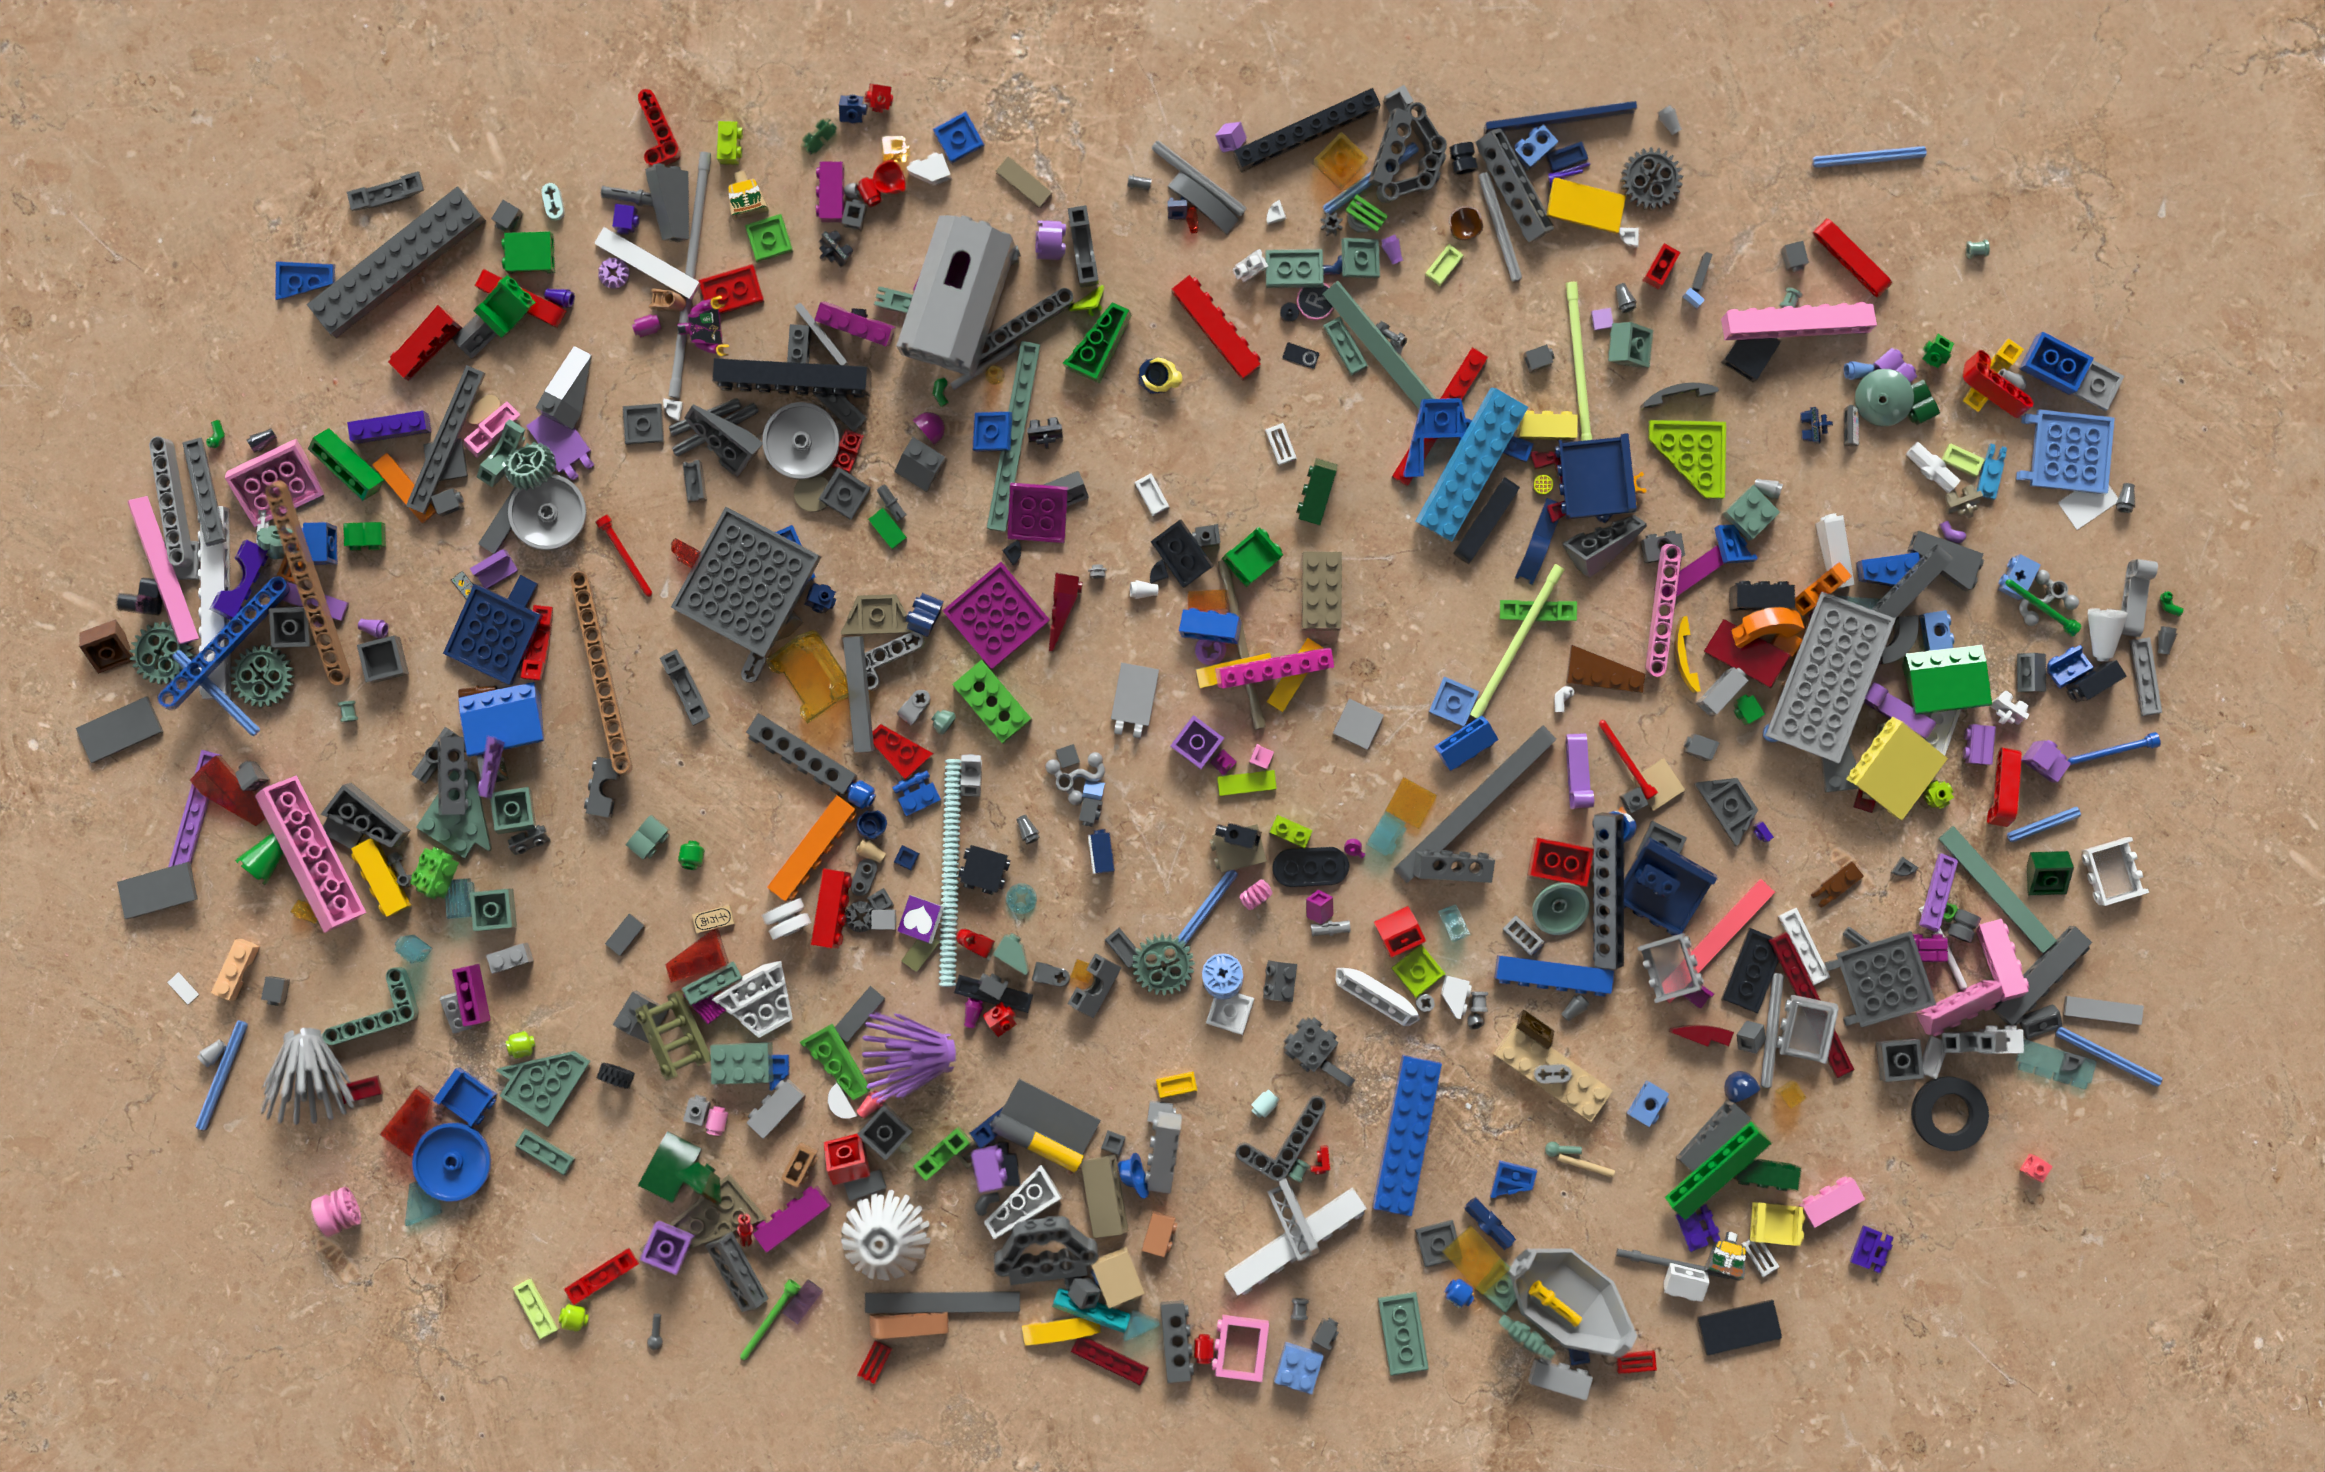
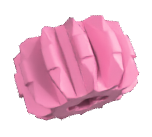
M1259 880L1241 893L1239 898L1248 910H1253L1268 899L1273 892L1268 883L1264 880Z

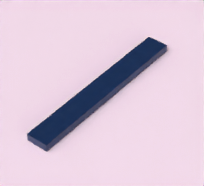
M1637 101L1488 121L1484 126V134L1502 128L1504 132L1536 126L1540 127L1542 125L1547 126L1633 114L1637 110Z

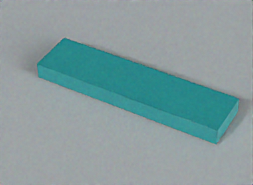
M1058 1288L1052 1307L1125 1333L1131 1314L1112 1307L1108 1308L1107 1305L1097 1302L1096 1307L1080 1309L1068 1296L1069 1291Z

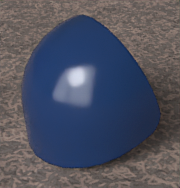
M1736 1071L1730 1074L1724 1085L1726 1096L1733 1103L1742 1101L1761 1089L1756 1079L1744 1071Z

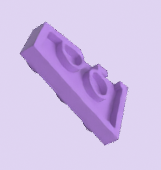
M487 736L482 778L478 786V792H480L479 796L492 799L505 742Z

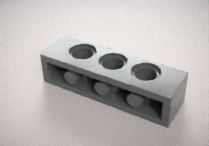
M438 737V815L465 814V810H468V799H465L468 781L464 779V772L468 770L467 760H464V753H467L464 737ZM451 751L457 753L458 758L455 762H451L448 758V754ZM452 770L458 774V778L454 782L448 777L449 772ZM451 790H456L458 793V798L455 801L449 798Z
M1423 849V852L1416 851L1413 874L1419 879L1492 883L1495 860L1487 853L1479 852L1477 855H1471L1470 852L1460 851L1459 854H1453L1452 851L1442 850L1441 853H1434L1435 851L1430 849ZM1439 860V865L1433 868V864ZM1457 861V866L1451 869L1452 864ZM1476 863L1475 868L1470 870L1471 864Z
M1184 1300L1161 1302L1167 1382L1191 1381L1190 1375H1194L1193 1363H1189V1356H1192V1344L1187 1343V1336H1191L1190 1324L1186 1325L1185 1317H1189L1188 1305H1184ZM1178 1317L1182 1322L1179 1326H1173L1170 1323L1171 1319ZM1175 1337H1181L1183 1343L1176 1346L1172 1343V1340ZM1177 1356H1182L1185 1359L1182 1365L1174 1363V1359Z

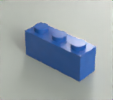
M1195 608L1183 609L1179 633L1184 638L1238 644L1242 622L1240 617L1234 613H1226L1224 615L1212 610L1200 612V610Z
M1480 716L1435 745L1434 748L1444 765L1451 771L1460 767L1468 759L1477 756L1485 748L1491 747L1499 739L1490 723L1483 716Z

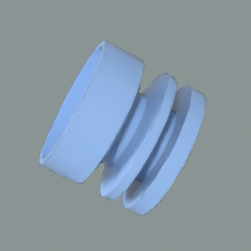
M1228 954L1214 955L1207 960L1203 967L1204 987L1214 998L1222 1000L1232 998L1242 988V966L1233 956ZM1223 971L1226 974V978L1223 979L1219 972Z

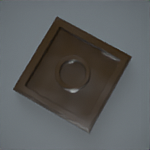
M1522 1010L1519 1014L1516 1028L1548 1050L1552 1045L1555 1031L1526 1010Z

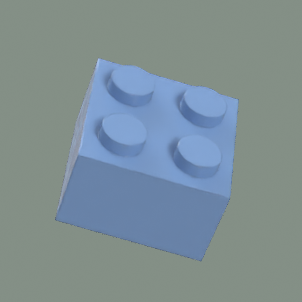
M1285 1342L1274 1376V1382L1312 1394L1323 1359L1322 1353Z

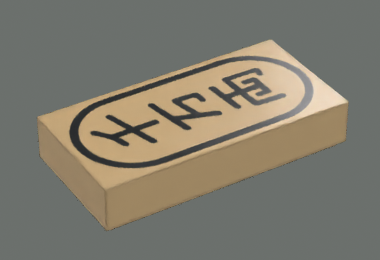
M730 905L692 914L696 933L735 924Z

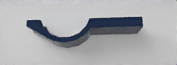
M1549 498L1545 500L1529 546L1515 575L1516 579L1523 577L1530 580L1529 584L1533 585L1541 568L1558 521L1555 523L1551 522L1547 509L1548 505L1558 502Z

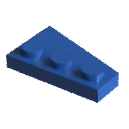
M276 261L275 300L326 287L335 282V264Z

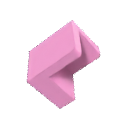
M1256 744L1249 763L1267 770L1274 752Z

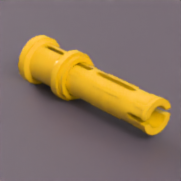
M1539 1280L1532 1284L1528 1291L1529 1295H1534L1541 1301L1543 1306L1552 1308L1574 1327L1579 1325L1582 1317L1556 1298L1552 1290L1546 1289Z

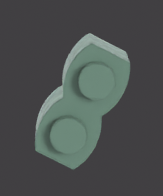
M650 815L625 845L643 860L647 857L650 859L656 853L655 847L658 843L663 844L669 837L667 833L670 829L653 815Z

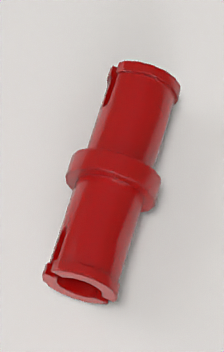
M743 1214L738 1217L739 1226L737 1232L740 1236V1244L745 1247V1242H747V1247L753 1242V1227L748 1214H745V1219H743Z

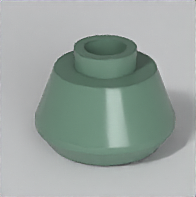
M947 710L937 711L931 719L934 721L932 725L938 734H945L953 724L956 716L954 712Z

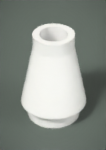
M1138 580L1130 583V597L1139 599L1158 596V584H1150Z

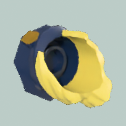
M1162 358L1146 359L1137 372L1139 384L1150 394L1165 393L1171 387L1177 388L1182 383L1181 372L1176 370L1172 362Z

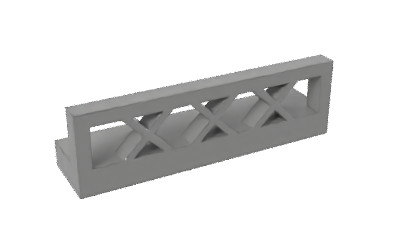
M1285 1178L1279 1181L1280 1186L1268 1191V1194L1300 1262L1319 1253L1320 1250L1290 1183ZM1283 1190L1285 1194L1284 1203L1276 1201L1274 1194ZM1285 1207L1293 1212L1291 1220L1283 1217ZM1293 1224L1299 1226L1301 1230L1299 1238L1292 1236L1290 1233ZM1301 1242L1306 1243L1310 1250L1300 1255L1298 1250Z

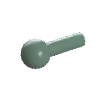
M1552 1141L1547 1143L1545 1152L1550 1157H1556L1559 1153L1582 1155V1147L1560 1146L1557 1142Z

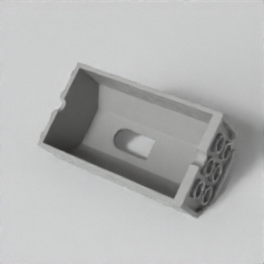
M939 216L896 345L901 355L974 377L1016 250L1014 240L1010 234L991 227V224L987 222H974L968 216ZM959 251H965L971 257L962 290L944 285L952 258Z

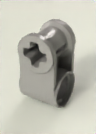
M925 690L915 691L899 709L897 715L912 726L929 704L930 694ZM924 694L926 701L918 703L917 695Z

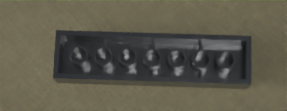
M714 358L712 381L722 391H733V388L740 389L741 392H752V389L759 390L760 393H771L772 390L778 391L779 394L797 392L798 395L805 396L814 392L816 396L826 397L828 394H835V397L845 398L847 395H854V398L865 399L866 396H871L872 372L866 366Z

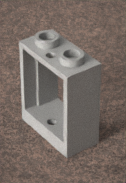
M1740 668L1726 670L1696 704L1709 716L1717 715L1748 682L1745 678L1746 674Z

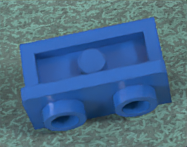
M2081 645L2076 648H2069L2065 654L2053 657L2047 664V673L2060 689L2093 671L2094 667L2082 653L2083 647Z

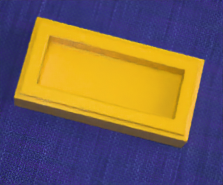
M1194 1071L1156 1079L1160 1099L1198 1091Z

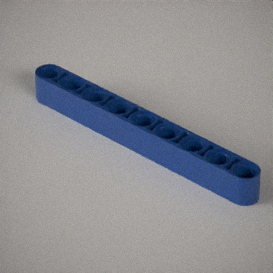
M278 576L272 578L160 693L158 700L167 710L177 709L269 614V609L275 608L288 595L290 587L284 578ZM279 583H283V589L280 591H276L275 586ZM269 597L270 602L267 605H262V599ZM256 611L255 618L248 619V614ZM236 626H243L240 633H234ZM228 639L229 644L226 647H221L220 643ZM214 653L215 659L210 662L207 661V656ZM198 667L201 668V673L197 676H194V669ZM182 682L188 683L186 689L179 690V685ZM168 696L174 697L171 704H165Z

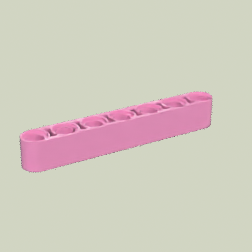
M1672 544L1664 545L1660 551L1646 658L1647 672L1656 677L1664 675L1667 668L1681 561L1680 548ZM1670 548L1675 550L1672 558L1667 556V551ZM1671 567L1672 575L1666 577L1664 571L1666 568ZM1668 586L1670 593L1667 596H1663L1662 589ZM1666 605L1667 613L1660 615L1659 610L1661 606ZM1663 624L1665 631L1662 634H1658L1657 627ZM1661 643L1662 651L1655 653V646ZM1658 662L1660 669L1657 672H1653L1652 665Z

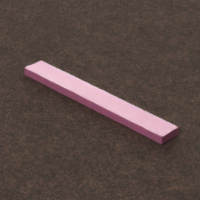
M148 496L128 500L129 509L177 642L181 645L196 641L199 637L173 565L168 560L167 549Z

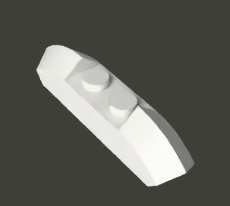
M1336 968L1335 980L1338 986L1403 1026H1410L1420 1020L1417 1011L1411 1003L1398 993L1363 972L1348 968Z

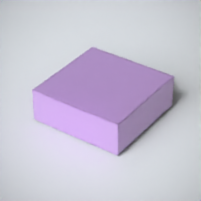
M1611 308L1591 311L1594 331L1612 328Z

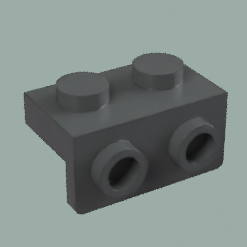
M1268 960L1265 970V985L1263 987L1264 999L1293 1002L1297 964Z

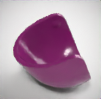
M925 412L913 419L933 445H936L942 439L945 425L940 416L932 412Z

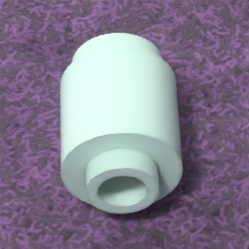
M1268 1089L1251 1104L1254 1107L1251 1111L1259 1118L1261 1116L1266 1118L1277 1106L1276 1103L1279 1099Z

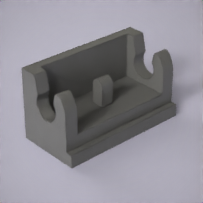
M694 460L692 463L683 462L687 502L706 501L707 496L702 462L700 460Z

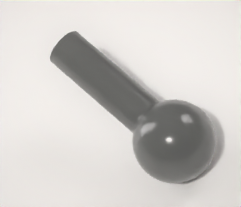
M653 1314L652 1335L647 1340V1345L652 1350L660 1349L663 1344L660 1336L661 1314Z

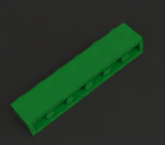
M1750 1121L1667 1194L1665 1199L1671 1208L1686 1220L1765 1151L1772 1142L1757 1125Z

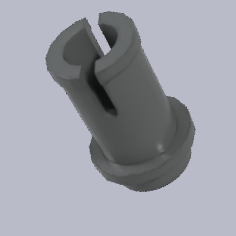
M1135 174L1133 176L1129 175L1127 187L1150 191L1151 178L1137 177Z

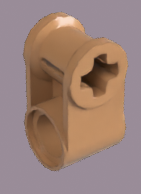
M655 288L651 290L653 296L648 308L652 310L680 312L686 306V298L683 295L670 290Z

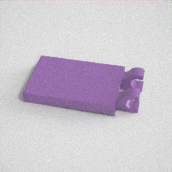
M543 415L526 425L536 441L544 446L546 445L553 452L557 464L555 468L558 472L561 473L565 470L572 481L579 477L571 466L575 462L581 460L588 470L594 466L587 455L591 450L575 427L571 430Z

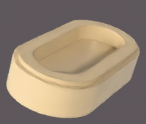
M494 395L483 397L472 405L466 420L472 425H479L501 407V401Z

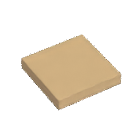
M1664 758L1641 772L1648 785L1651 784L1658 791L1655 796L1647 800L1648 806L1652 811L1685 790ZM1633 777L1631 780L1633 781L1635 786L1640 787L1636 779Z

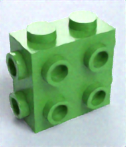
M433 847L432 850L424 848L423 853L419 857L417 868L412 874L410 884L417 887L416 891L425 894L429 898L436 899L440 897L444 899L459 862L453 860L452 855L445 853L439 848Z

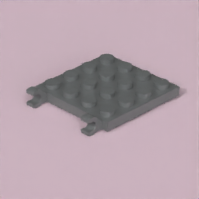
M1912 931L1836 953L1838 959L1825 962L1827 971L1841 967L1856 1014L1843 1017L1846 1026L1859 1022L1860 1026L1864 1027L1937 1005Z

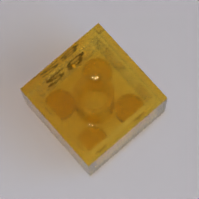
M1340 132L1314 159V165L1335 186L1342 190L1367 164L1369 158Z

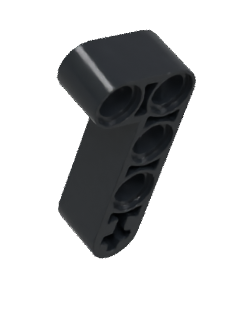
M141 578L138 595L119 593L116 601L117 610L159 616L162 611L163 600L155 579Z

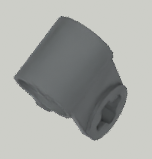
M1036 962L1032 981L1055 986H1064L1069 982L1070 974L1067 970ZM1062 972L1063 976L1066 977V980H1062L1061 983H1059V979L1056 978V975H1060V973Z

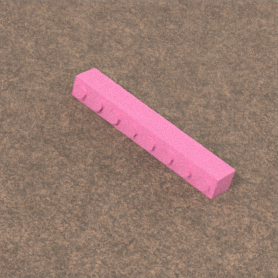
M1865 302L1856 303L1855 305L1841 303L1837 306L1823 304L1818 307L1805 305L1800 308L1787 306L1782 309L1768 307L1764 310L1750 308L1746 311L1732 309L1727 311L1721 319L1725 341L1869 333L1877 326L1874 306Z

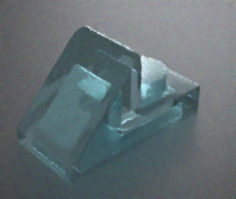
M1456 904L1438 911L1446 928L1448 938L1452 942L1470 936V932Z

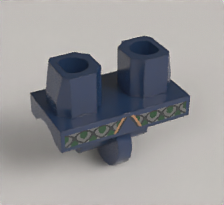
M1810 407V410L1800 413L1802 424L1812 423V429L1802 430L1803 441H1813L1815 444L1821 443L1820 428H1822V434H1828V427L1833 426V421H1827V415L1824 414L1821 415V422H1819V410L1816 407Z

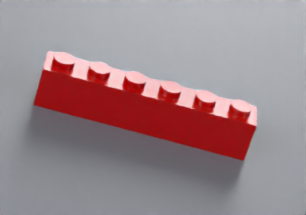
M1188 275L1171 289V293L1243 381L1260 368L1261 363L1259 361H1261V358L1255 351H1250L1248 348L1249 343L1243 336L1241 338L1238 336L1235 325L1231 321L1229 323L1224 318L1226 315L1219 306L1217 308L1212 303L1214 300L1208 292L1204 293L1200 288L1202 285L1198 279Z

